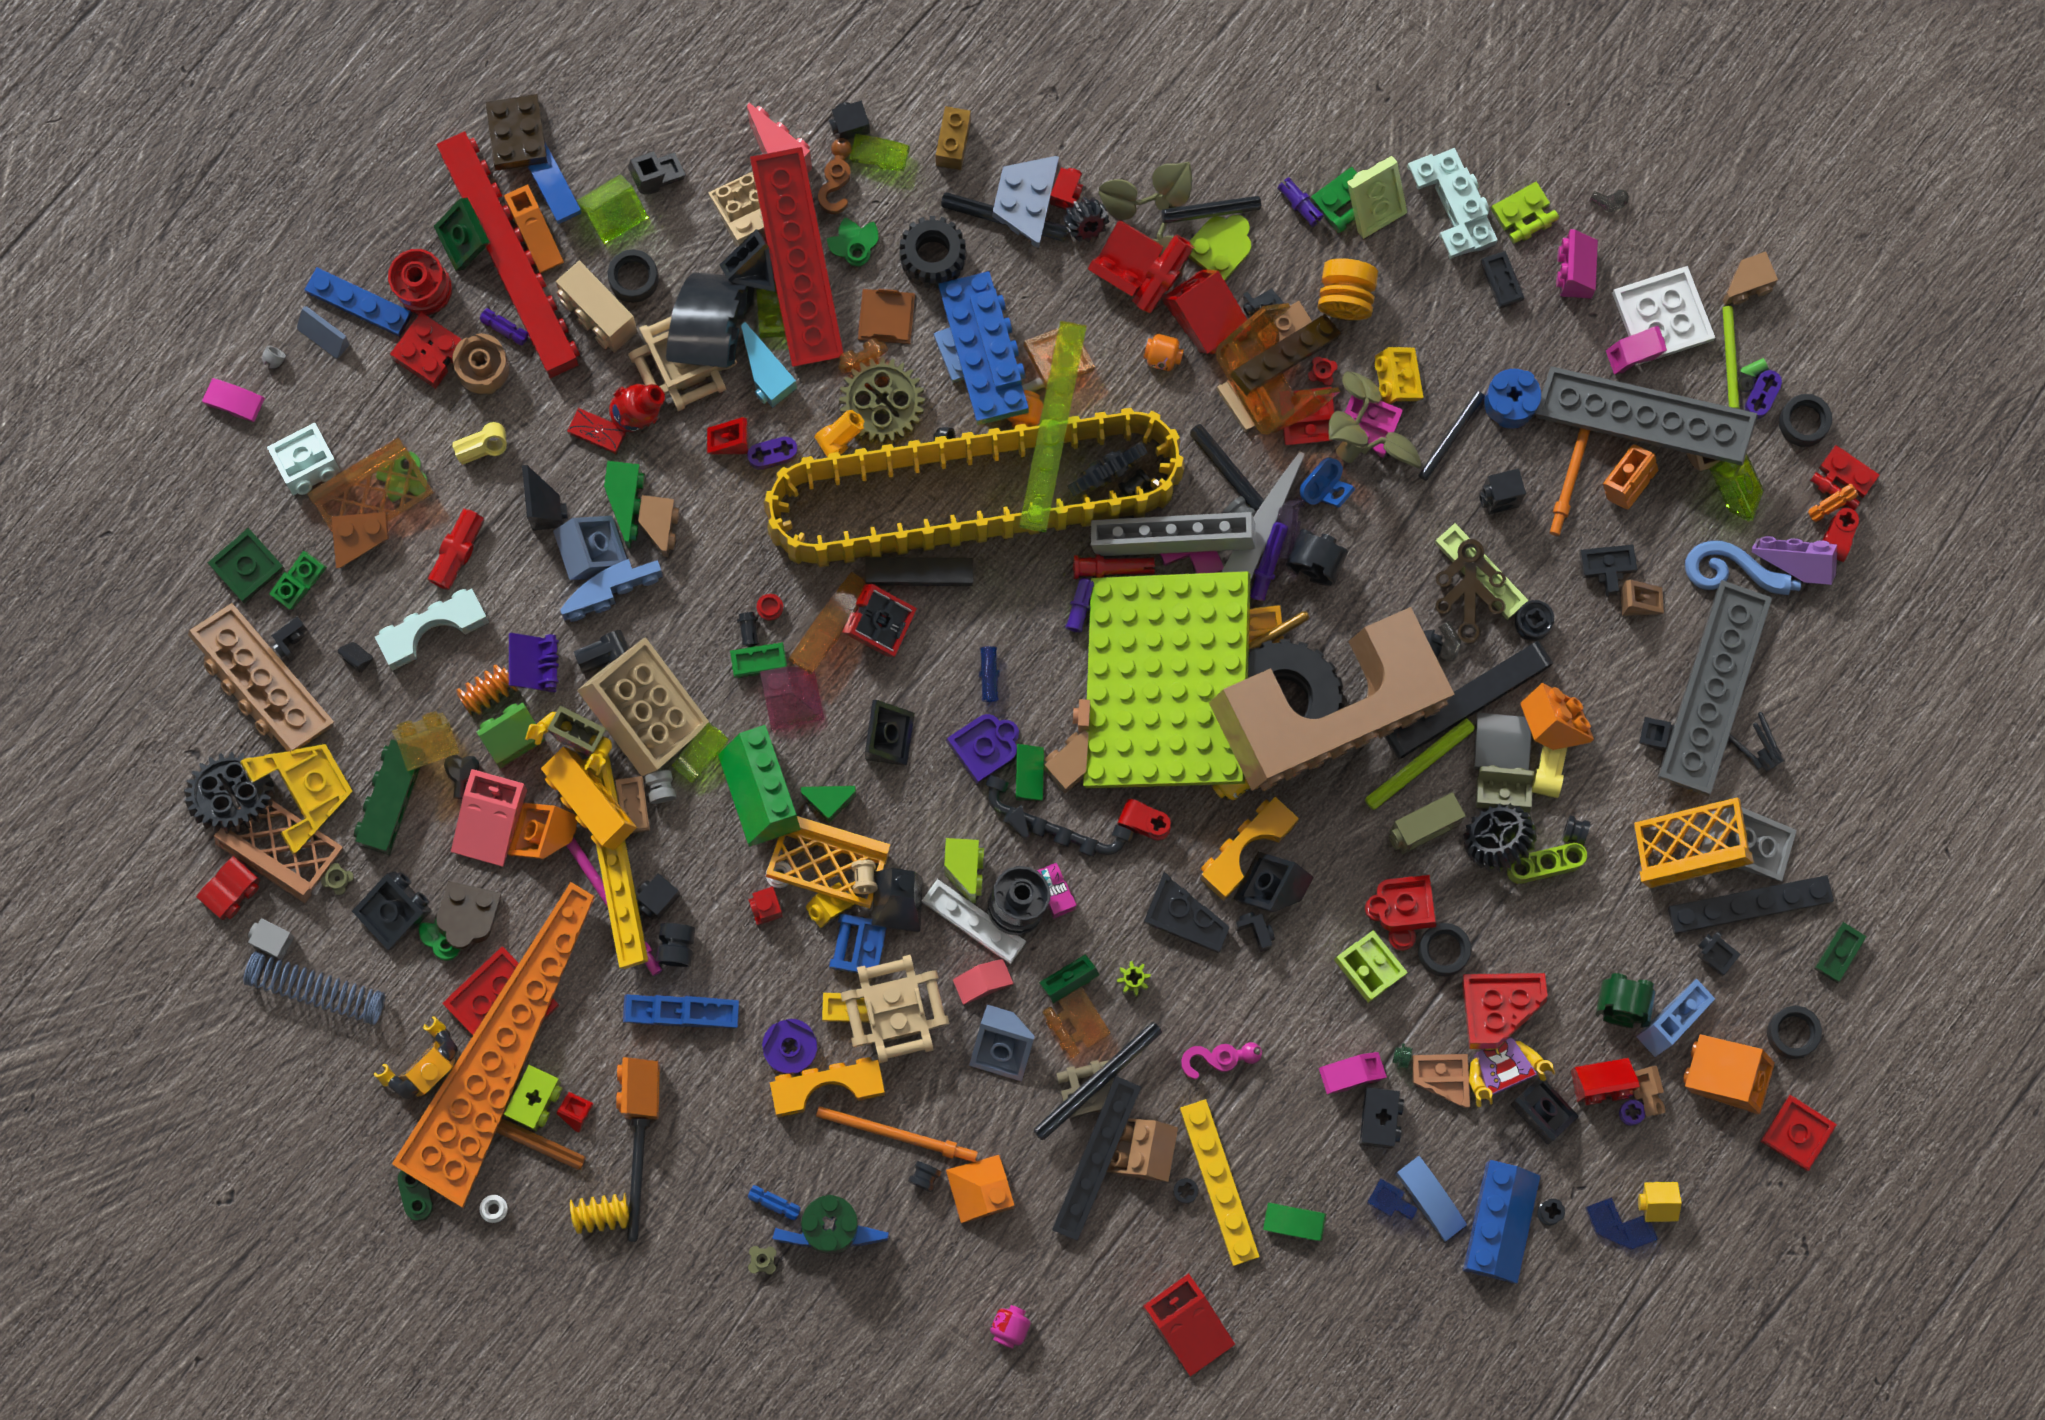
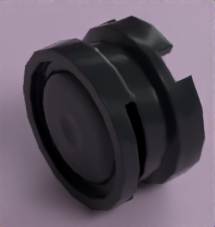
M1531 600L1523 604L1515 617L1517 633L1529 641L1543 639L1549 634L1554 624L1552 608L1540 600Z

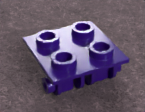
M509 633V686L556 692V684L559 683L557 679L559 664L556 663L559 660V656L556 655L559 640H556V635L549 634L545 635V638Z

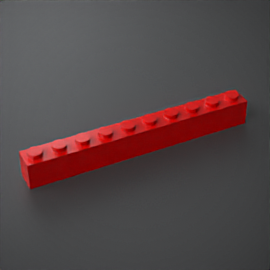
M464 131L437 143L439 153L461 198L469 199L490 243L486 249L549 378L551 379L579 366L576 357L580 353L574 341L568 342L565 336L569 331L562 318L557 320L554 311L558 310L551 295L546 297L543 291L546 284L540 272L535 274L531 267L535 265L534 259L529 250L524 252L520 244L524 242V239L518 227L513 229L509 222L513 217L508 206H502L498 199L502 197V194L496 182L491 184L487 177L491 172L486 161H479L476 153H479L480 150L474 137L469 139Z

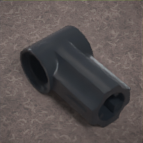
M616 630L605 634L598 642L573 652L581 672L584 674L609 662H613L629 650L622 631Z

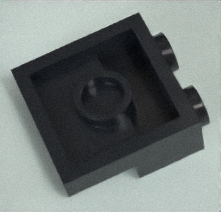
M396 871L386 873L352 910L354 915L387 950H392L410 930L415 929L432 911L428 907L429 899L421 892L415 893L409 886L411 880L404 873H397Z

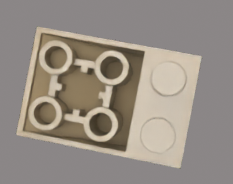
M753 172L709 192V196L736 247L756 229L761 232L766 241Z

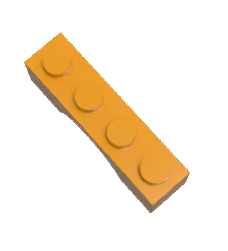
M1276 797L1271 802L1266 799L1256 809L1258 815L1251 822L1247 819L1238 828L1237 831L1240 834L1234 841L1229 838L1220 847L1219 850L1222 853L1216 860L1211 857L1201 867L1203 873L1200 880L1223 901L1243 881L1244 876L1239 865V857L1242 850L1251 842L1261 839L1279 843L1298 823L1299 818Z
M872 1057L858 1059L855 1065L845 1066V1063L832 1064L829 1066V1070L818 1072V1068L802 1071V1076L791 1077V1074L776 1076L775 1081L770 1082L777 1118L803 1113L811 1094L818 1088L826 1085L843 1086L850 1090L858 1101L885 1096L878 1060L873 1061Z

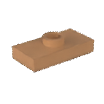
M1300 301L1286 308L1287 311L1260 326L1259 324L1254 326L1253 329L1266 350L1312 322Z
M643 777L615 780L618 803L637 827L632 833L650 831Z

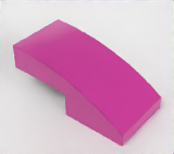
M212 378L202 402L207 406L227 411L235 417L254 422L265 398L244 388Z

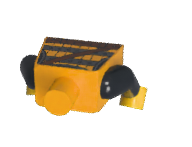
M435 1016L432 1017L434 1019L433 1025L428 1027L424 1024L423 1028L436 1041L399 1077L393 1073L387 1064L382 1065L385 1069L382 1074L374 1073L383 1086H389V1088L405 1099H410L415 1095L417 1097L425 1095L454 1066V1057L458 1052L457 1046L445 1031L446 1026Z

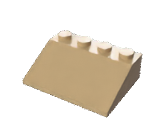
M646 637L607 665L577 690L641 776L658 770L710 724Z

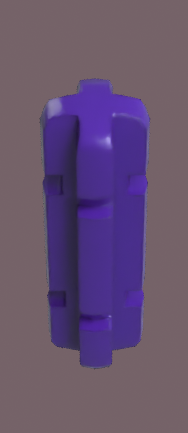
M486 308L480 315L479 319L487 326L491 325L492 329L509 339L512 338L515 343L524 345L529 337L527 331L522 328L517 329L515 324L500 315L496 316L492 310Z

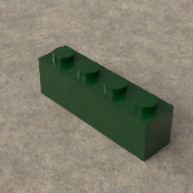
M392 739L389 746H384L380 759L383 761L380 771H376L372 779V786L374 787L371 797H366L363 805L364 818L362 822L357 823L354 830L355 842L360 847L390 856L425 757L423 749Z

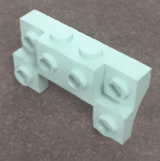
M1455 148L1436 156L1430 154L1408 163L1407 168L1411 171L1416 181L1417 189L1436 184L1435 189L1453 225V228L1443 231L1439 235L1448 250L1450 259L1465 253L1482 251L1496 245L1498 239L1487 218L1489 205L1484 197H1480L1477 190L1479 186L1474 174L1470 175L1467 167H1463Z

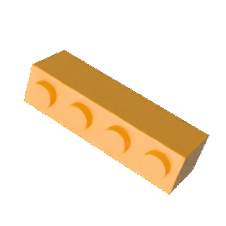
M563 746L541 768L547 776L545 781L554 790L560 792L562 795L560 799L564 805L576 812V820L584 828H588L593 834L591 839L601 848L607 847L615 850L637 827L590 768L585 770L586 763L576 751Z

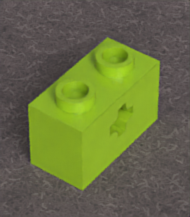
M528 1065L504 1115L537 1132L539 1126L543 1128L549 1118L550 1112L547 1110L551 1102H556L562 1092V1087H560L561 1081L546 1072ZM537 1093H539L538 1096L540 1097L541 1102H535L533 1106H531L532 1102L529 1100V1097L531 1095L536 1096Z

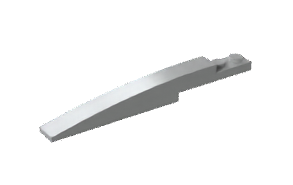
M1298 453L1253 517L1255 521L1256 549L1233 550L1222 572L1248 571L1252 579L1266 547L1272 526L1279 517L1305 453Z

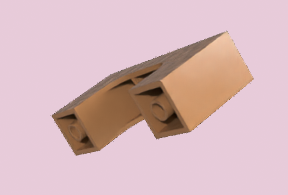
M1411 607L1364 627L1348 641L1368 683L1367 696L1361 701L1319 719L1304 718L1294 712L1289 706L1270 668L1223 689L1209 702L1252 791L1260 787L1262 791L1268 790L1284 778L1286 781L1300 775V772L1307 768L1312 770L1319 767L1331 757L1333 760L1337 759L1354 747L1359 749L1369 744L1370 740L1379 737V739L1386 737L1400 726L1402 729L1417 722V719L1423 716L1428 718L1448 705L1447 700L1455 694Z

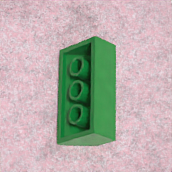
M766 725L739 733L718 754L748 846L751 847L801 830Z

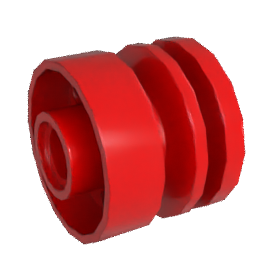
M423 249L407 250L393 260L388 270V282L392 292L402 305L412 313L419 315L422 312L425 315H431L439 312L448 304L452 295V281L441 262L431 252Z

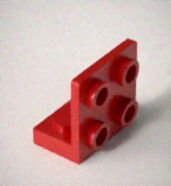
M1118 221L1101 253L1092 260L1088 270L1130 296H1134L1146 280L1148 270L1160 256L1164 247L1123 221Z

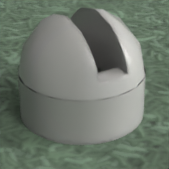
M267 346L263 352L262 361L264 365L270 363L269 368H277L282 364L286 355L276 347Z

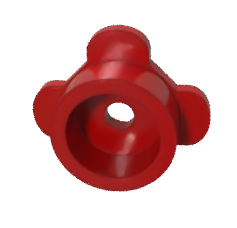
M1313 358V368L1308 373L1309 380L1312 382L1316 380L1323 382L1326 386L1331 385L1334 381L1333 373L1338 367L1337 363L1326 358ZM1324 369L1325 373H1321L1320 370Z

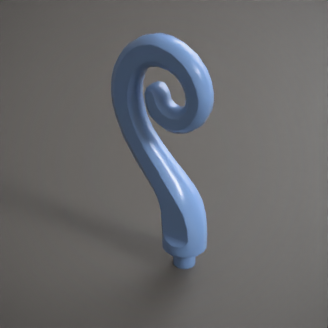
M1724 541L1701 543L1689 552L1685 560V570L1689 580L1695 586L1704 590L1717 589L1720 581H1727L1729 577L1727 564L1718 558H1712L1709 561V566L1717 571L1716 577L1709 579L1702 576L1699 571V564L1703 557L1708 555H1722L1733 560L1758 586L1771 593L1789 595L1790 590L1800 591L1801 580H1792L1791 574L1775 573L1766 570L1745 551Z

